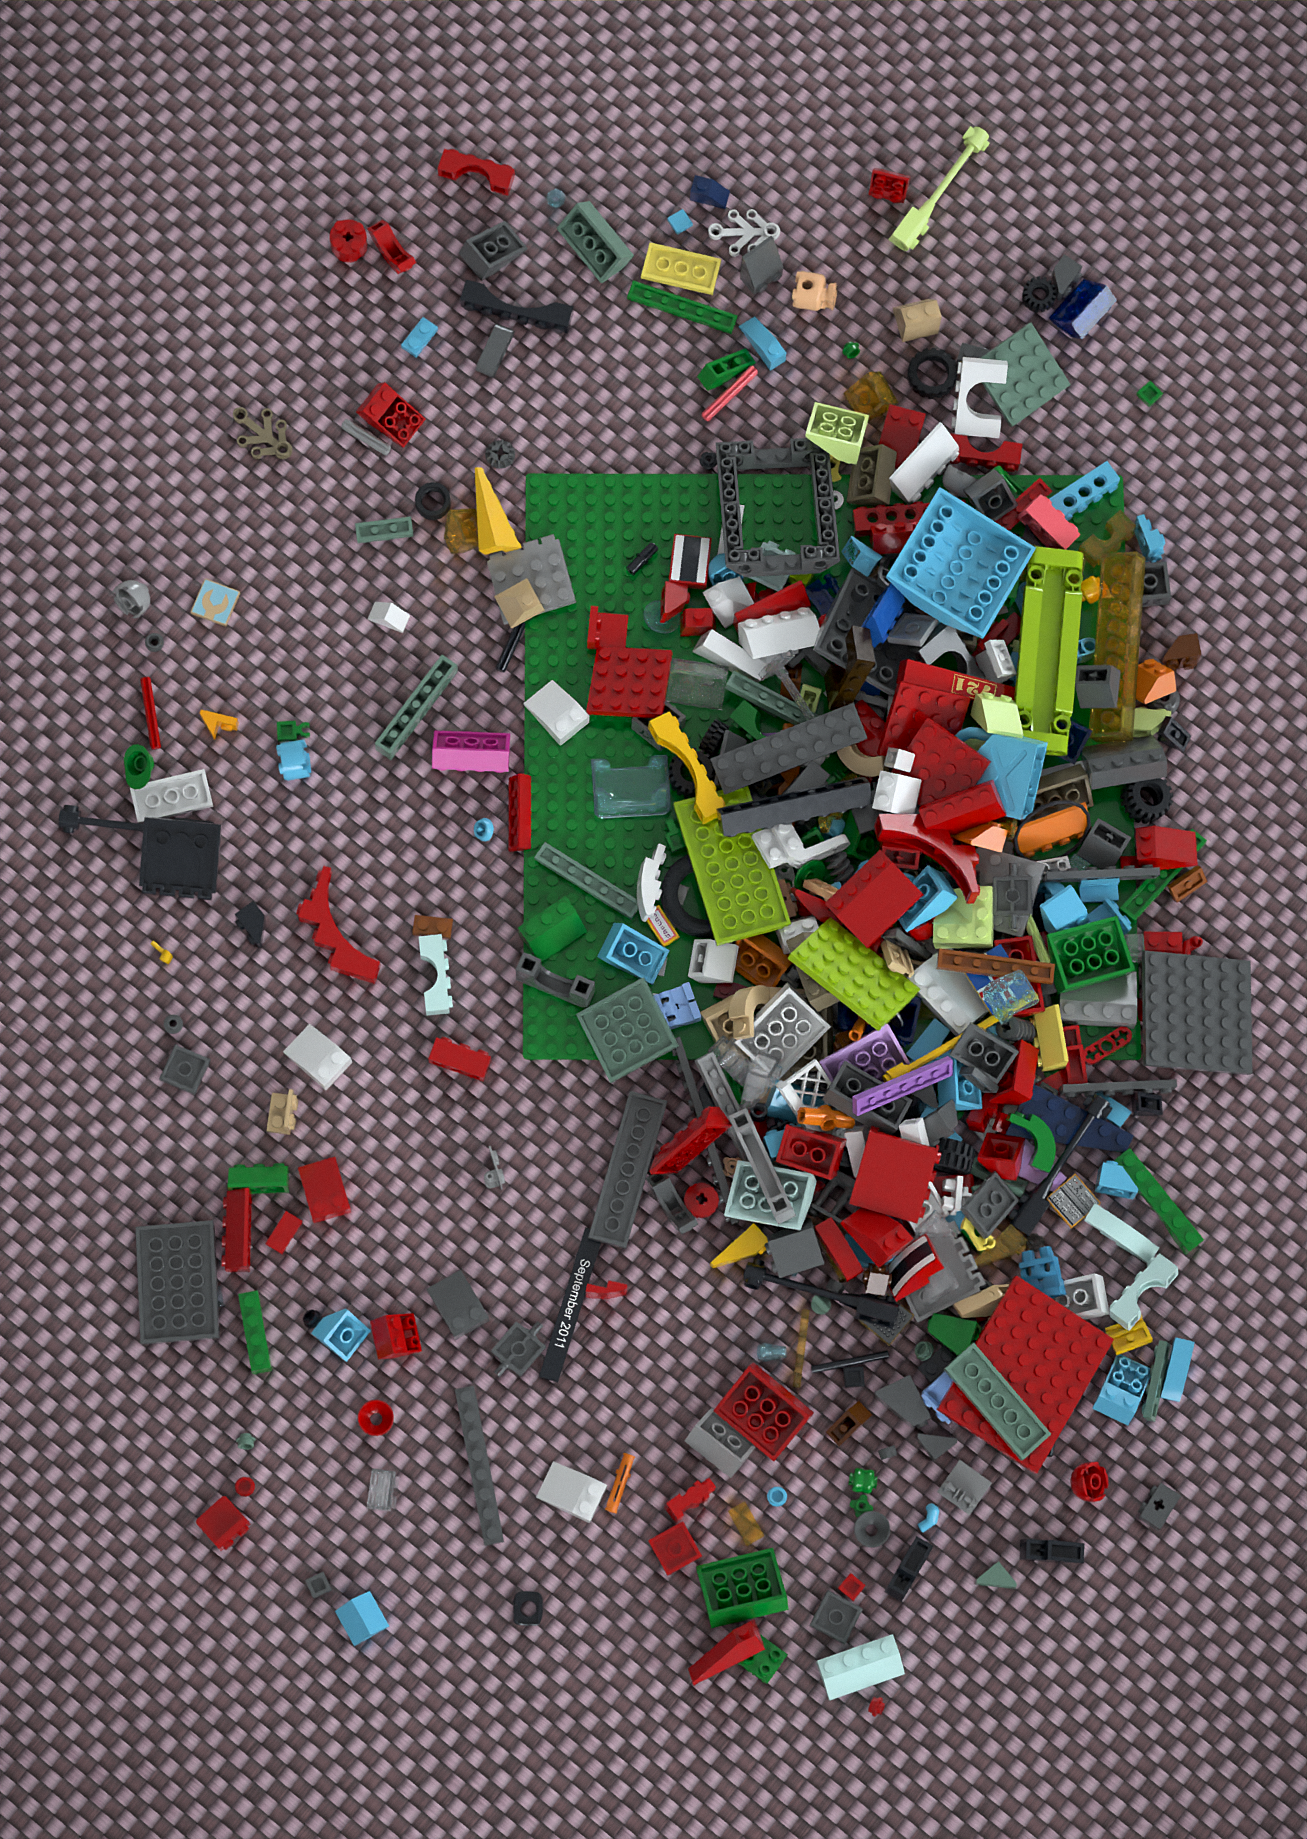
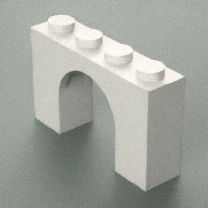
M962 357V362H958L957 373L960 374V381L956 380L955 392H958V399H954L953 410H956V417H952L951 428H954L955 434L999 438L1001 416L980 414L973 411L968 406L966 397L969 390L981 382L1006 384L1007 361Z
M923 1118L904 1120L899 1125L902 1139L929 1146ZM865 1125L855 1126L844 1133L845 1139H847L846 1145L854 1178L857 1177L869 1135V1127Z

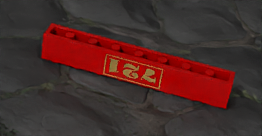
M910 659L900 661L897 684L898 680L966 695L971 698L969 702L972 703L971 706H973L976 693L983 694V692L991 693L995 697L1006 695L1014 701L1015 687Z

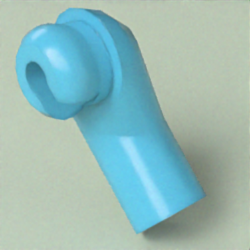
M933 1503L926 1506V1519L917 1524L922 1533L938 1522L939 1508Z

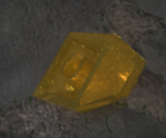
M475 508L448 511L444 539L451 554L465 553L479 547L477 511Z

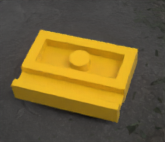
M1142 1315L1129 1331L1120 1324L1105 1328V1333L1114 1339L1111 1346L1116 1356L1153 1342V1338Z

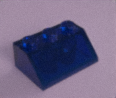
M1083 279L1050 315L1049 320L1070 337L1082 340L1099 323L1100 319L1112 308L1117 300L1107 285Z

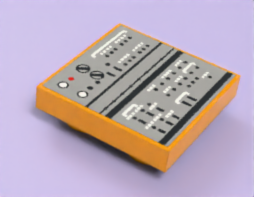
M1076 1174L1045 1199L1071 1229L1088 1215L1094 1203L1097 1205L1101 1204Z

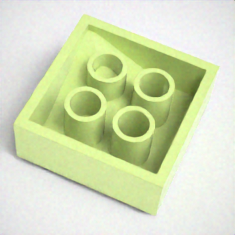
M815 402L805 437L837 460L857 465L869 415Z
M980 886V895L977 896L974 904H966L960 888L953 889L958 898L946 911L935 916L933 922V944L935 949L993 948V887Z

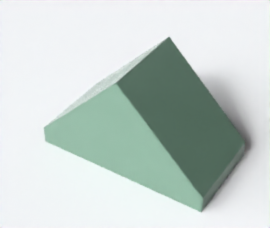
M999 1561L975 1580V1585L1010 1589H1015L1017 1583Z

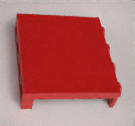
M871 1126L849 1204L917 1224L919 1218L923 1219L926 1207L923 1206V1203L930 1196L931 1189L928 1188L929 1182H934L936 1171L933 1168L935 1163L939 1164L942 1153L938 1152L940 1146L937 1145L936 1148L878 1132L879 1128Z

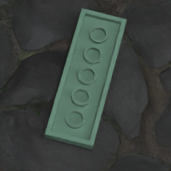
M975 1343L970 1344L943 1369L1020 1460H1024L1051 1435L1049 1430Z

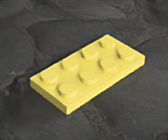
M650 242L641 279L713 295L721 259Z

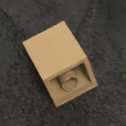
M925 299L893 307L902 342L938 334L942 316L937 300Z

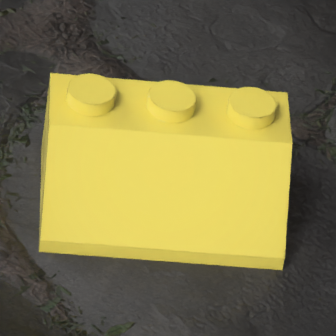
M1059 1004L1047 1007L1044 1012L1034 1014L1032 1018H1029L1036 1031L1033 1046L1039 1049L1037 1067H1041V1072L1064 1069L1069 1061Z

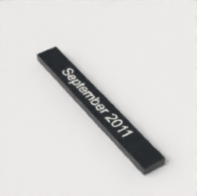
M585 1227L539 1375L540 1378L558 1383L586 1294V1287L589 1284L601 1242L588 1239L591 1229Z

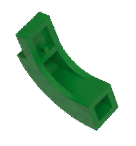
M1017 1111L1014 1114L1008 1113L1007 1121L1026 1129L1033 1137L1034 1152L1028 1165L1049 1173L1056 1153L1055 1140L1049 1127L1034 1114H1029L1026 1120V1115Z

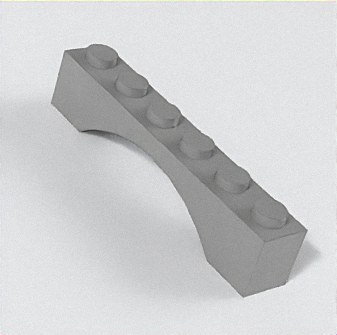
M747 1108L730 1115L729 1119L777 1223L780 1224L795 1217V1212Z

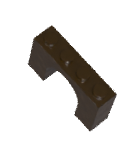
M851 626L845 637L847 648L846 669L831 664L824 675L828 707L831 711L853 703L875 664L871 633L868 628Z

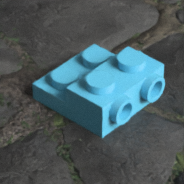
M1144 514L1137 516L1133 531L1145 562H1157L1162 559L1161 554L1164 553V536L1159 534L1158 529L1152 530L1149 519L1146 520Z

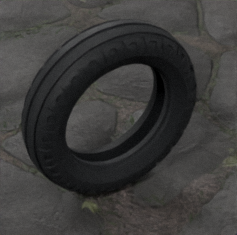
M687 854L678 859L669 868L661 886L662 906L670 922L680 931L694 937L711 938L714 936L709 920L698 919L689 915L682 908L678 899L680 883L688 874L694 872L689 855Z

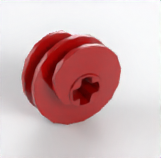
M696 1183L690 1186L684 1195V1205L696 1218H705L712 1215L719 1204L717 1191L706 1183ZM702 1196L704 1197V1200L707 1202L699 1204V1200L696 1199H699V1197Z

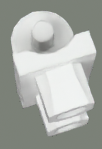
M963 1176L943 1181L942 1190L951 1192V1197L943 1196L941 1208L950 1210V1215L956 1216L957 1211H960L961 1206L972 1196L971 1193H968L969 1188L963 1187Z

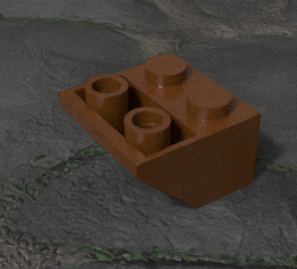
M1198 634L1178 636L1163 657L1161 664L1173 671L1180 668L1184 670L1195 668L1202 655Z

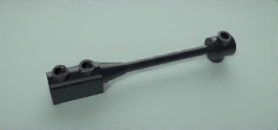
M64 805L63 809L60 810L58 822L59 828H63L62 832L74 833V829L79 830L80 824L143 832L144 824L81 817L79 807L73 805ZM175 817V820L204 822V823H214V822H210V821H201V820L184 819V818H176V817Z
M1095 1093L1093 1096L1088 1095L1083 1105L1086 1106L1084 1111L1088 1115L1048 1176L1029 1194L1026 1192L1019 1200L1021 1203L1018 1210L1013 1209L1008 1217L1011 1220L1009 1224L1027 1237H1029L1050 1205L1045 1198L1053 1185L1054 1179L1094 1118L1105 1121L1113 1109L1107 1100Z
M754 1259L753 1263H747L743 1281H745L744 1285L750 1289L758 1290L760 1285L763 1286L765 1280L839 1301V1303L856 1310L855 1319L891 1329L894 1328L900 1304L896 1303L893 1296H886L884 1300L877 1298V1294L837 1293L767 1273V1267L764 1266L765 1262L760 1259Z

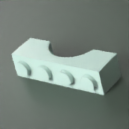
M442 934L419 936L421 960L431 963L438 973L435 985L430 990L424 992L426 1015L450 1013L449 1008L453 1007L452 996H448L447 989H451L450 977H446L445 971L449 970L448 958L444 959V951H447V942L442 940Z
M1160 1253L1156 1258L1152 1257L1147 1264V1268L1136 1275L1135 1282L1131 1286L1128 1285L1123 1290L1121 1298L1113 1301L1110 1305V1317L1129 1331L1141 1318V1311L1137 1304L1141 1293L1151 1287L1167 1288L1178 1275V1267Z

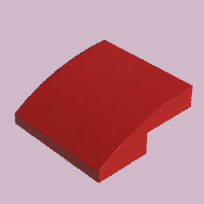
M608 1280L607 1288L587 1284L586 1297L592 1299L621 1297L627 1294L628 1285Z

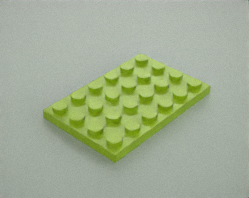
M831 917L791 952L787 958L877 1031H880L921 990L901 973L891 971L883 958L870 948L867 949L860 940Z

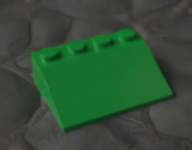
M1118 916L1046 935L1050 963L1055 964L1053 980L1058 994L1127 976L1135 971Z
M773 1548L696 1566L711 1628L789 1610L786 1591Z

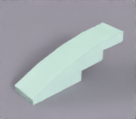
M1095 1203L1084 1220L1100 1230L1101 1234L1116 1242V1245L1147 1264L1159 1249L1158 1246Z

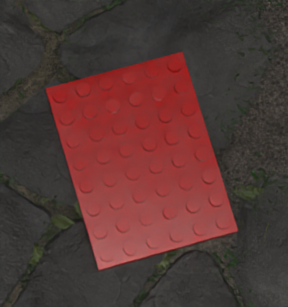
M1016 1275L1007 1287L976 1340L975 1345L1049 1430L1051 1435L1024 1460H1020L954 1381H952L936 1410L1026 1469L1037 1474L1114 1339Z

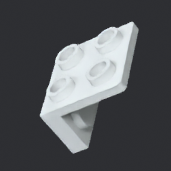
M989 640L985 642L986 650L975 656L979 669L984 672L986 680L1002 684L1017 674L1004 640Z

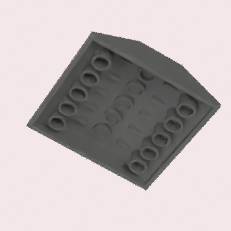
M852 567L825 616L813 651L846 669L847 648L845 637L851 626H862L878 597L886 588L878 585L877 580L867 577ZM904 597L905 602L902 605V608H904L903 612L898 618L895 617L894 619L897 622L904 613L917 614L916 606L906 597ZM886 639L883 644L880 642L875 648L873 647L875 664L865 681L894 697L900 661L906 659L915 661L909 652L913 646L889 643L888 639Z

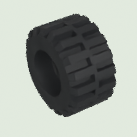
M700 749V751H696L697 760L700 765H704L709 781L712 780L714 782L716 773L710 760L711 755L709 753L704 754V750ZM673 756L668 770V781L671 784L672 790H676L679 796L681 794L684 795L685 799H688V796L695 797L694 782L685 780L681 775V771L686 765L678 756Z
M1156 778L1127 783L1122 789L1123 793L1120 795V799H1123L1121 806L1125 807L1123 810L1125 814L1128 812L1131 820L1135 818V822L1140 823L1142 821L1143 824L1152 823L1169 811L1173 803L1170 800L1173 798V793H1170L1172 788L1166 784L1168 781ZM1140 790L1147 791L1152 796L1153 806L1143 802Z
M941 1137L937 1145L940 1146L938 1152L942 1154L939 1164L935 1163L933 1169L952 1175L970 1174L976 1150L964 1142Z

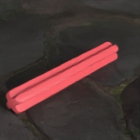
M750 366L702 412L703 419L710 421L758 374V370L754 366Z

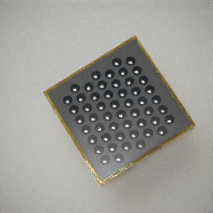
M885 1293V1296L880 1295L878 1298L885 1300L886 1296L890 1295L888 1293ZM900 1304L893 1329L859 1320V1322L890 1346L914 1315Z

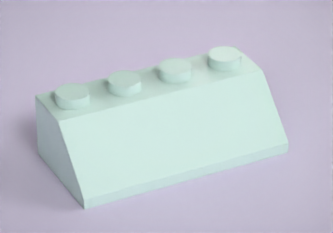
M893 1634L816 1661L829 1701L905 1674Z

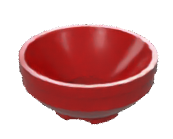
M381 1400L368 1401L361 1407L358 1413L360 1428L371 1436H380L387 1433L394 1422V1414L391 1407ZM380 1414L382 1422L379 1425H373L370 1421L372 1415Z

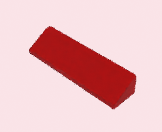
M521 773L509 777L508 850L510 852L531 849V776Z

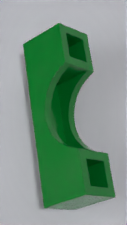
M744 699L729 716L734 721L732 725L739 731L745 730L747 732L745 736L752 742L767 737L762 734L760 728L763 716Z
M256 1290L238 1294L251 1372L259 1374L273 1371L259 1292Z

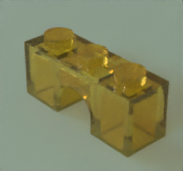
M1119 510L1105 525V529L1110 533L1111 538L1104 541L1092 534L1080 545L1078 551L1083 553V558L1093 568L1097 564L1101 565L1107 560V555L1111 551L1115 553L1121 547L1120 543L1124 540L1128 541L1134 536L1136 525Z

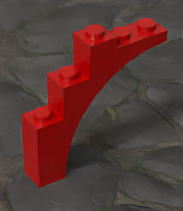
M920 814L878 815L874 824L877 841L905 845L931 857L955 879L963 893L966 904H974L977 896L980 895V885L977 884L975 870L976 865L979 863V854L976 853L974 845H953V838L950 837L949 830H927Z
M323 866L322 871L319 870L317 873L316 881L318 884L316 888L312 889L310 894L312 901L304 899L303 904L299 903L296 914L299 921L319 927L315 928L312 939H314L315 946L334 951V953L330 954L328 960L331 971L375 984L381 967L380 961L370 958L355 949L336 927L328 902L332 870L331 867Z

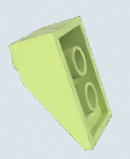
M983 692V694L976 693L970 715L987 733L1023 738L1024 734L1018 707L1011 697L1006 695L995 697L988 692Z

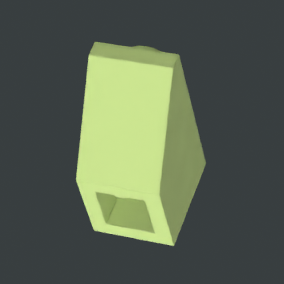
M1145 707L1133 708L1130 737L1154 735L1159 731L1165 716L1171 717V711H1166L1162 708L1156 710Z

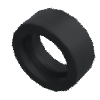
M430 482L424 484L416 492V509L425 519H441L450 510L451 498L449 491L440 483ZM428 492H439L443 496L444 504L442 508L436 511H429L424 508L422 498Z

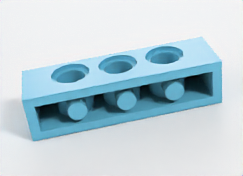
M1106 461L1049 498L1052 502L1051 505L1056 510H1060L1065 515V519L1069 521L1074 513L1077 511L1081 513L1092 501L1096 503L1106 492L1111 493L1116 490L1120 477L1108 461ZM1094 482H1101L1103 486L1097 487ZM1084 491L1088 496L1082 497L1079 492ZM1069 501L1073 506L1067 507L1064 505V502Z

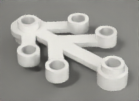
M750 209L746 214L747 220L755 222L760 227L753 228L739 215L737 210H730L728 220L736 222L741 228L723 229L720 224L714 223L710 225L708 235L713 240H719L724 236H742L735 244L729 247V254L736 257L740 254V249L752 237L761 236L754 244L748 246L747 252L770 236L776 240L780 235V228L775 223H766L757 215L756 210ZM735 214L737 217L732 218L730 215ZM749 214H754L755 217L751 218ZM772 230L774 234H768V231ZM717 231L719 234L713 235L712 233ZM736 248L738 251L732 252L731 249Z

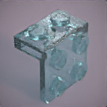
M1022 970L1014 971L989 982L982 991L985 1001L989 1003L995 1018L999 1020L1001 1025L1007 1023L1015 1013L1034 1006L1039 1002L1037 994Z

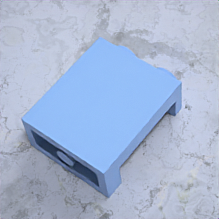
M944 1371L922 1391L921 1396L924 1404L928 1408L932 1407L936 1411V1416L942 1422L946 1421L949 1424L952 1420L936 1410L953 1381Z

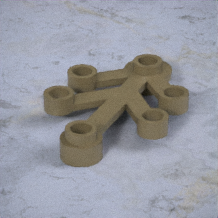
M237 407L234 409V421L239 424H245L258 435L239 436L237 444L240 448H245L248 444L269 443L272 447H253L251 450L252 457L260 459L262 456L276 455L279 459H287L291 456L293 450L291 444L286 441V421L280 419L275 424L279 441H277L272 436L271 419L273 418V413L271 409L265 408L261 412L264 420V429L248 417L245 408ZM266 412H269L270 416L265 417L264 414ZM238 415H244L243 419H238L237 417ZM279 424L285 425L283 428L278 427ZM242 439L246 440L244 444L239 443V441ZM282 448L287 450L285 453L280 452ZM255 451H260L259 455H254L253 453Z

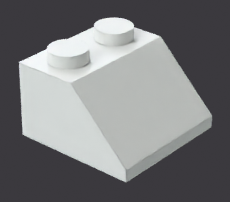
M880 770L872 808L895 814H915L922 780Z
M810 915L790 920L791 925L775 930L784 955L790 953L787 940L802 932H815L819 928L814 916Z

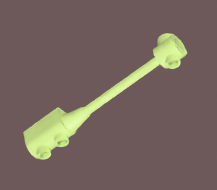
M969 127L962 137L965 140L964 145L966 149L930 199L919 210L914 207L909 210L888 239L890 242L904 251H908L909 248L913 250L919 242L917 237L920 234L923 236L929 229L927 223L936 201L972 152L978 153L980 150L984 152L990 144L987 141L989 135L985 130L980 127Z

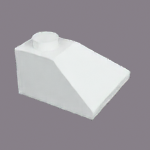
M740 577L720 582L703 592L710 607L724 628L733 624L734 613L754 604Z

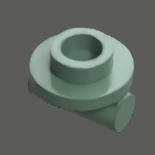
M815 1295L812 1298L811 1308L816 1314L823 1315L831 1309V1302L829 1298Z

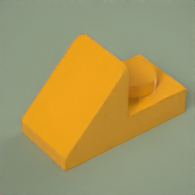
M200 710L201 719L214 740L218 727L225 731L238 730V718Z

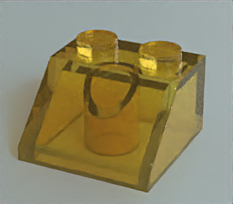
M881 371L868 372L843 393L853 411L869 415L868 421L888 412L890 404L896 405L898 403Z

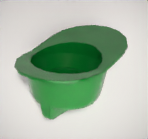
M139 744L130 746L124 755L125 776L130 788L137 790L145 787L149 782L151 771L154 767L153 757L144 746Z

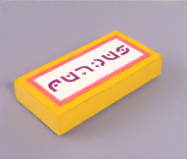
M659 905L656 906L653 917L649 916L646 922L660 944L666 947L679 939L680 936Z

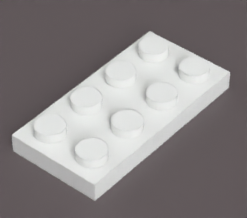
M204 769L151 781L141 789L135 790L130 788L139 824L144 823V817L164 819L213 807Z

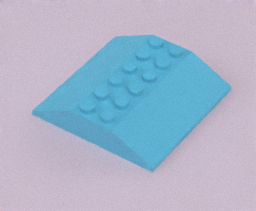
M939 487L886 578L913 605L947 626L983 639L1036 548Z

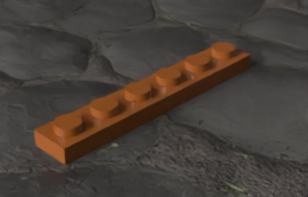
M939 948L936 969L1052 985L1055 964Z

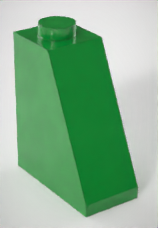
M933 1313L932 1319H929L927 1325L928 1332L956 1356L962 1353L970 1344L975 1343L982 1331V1327L975 1321Z

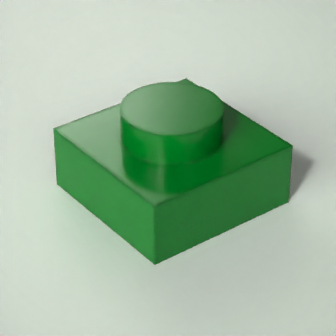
M1149 381L1136 395L1150 407L1162 397L1163 392Z

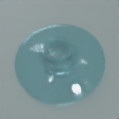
M661 600L649 603L644 610L643 617L650 629L666 634L678 628L681 620L679 613L665 623H660Z

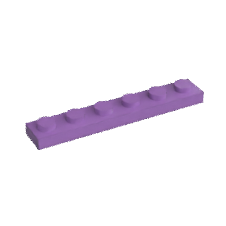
M946 1056L852 1096L853 1113L859 1116L953 1076V1059Z

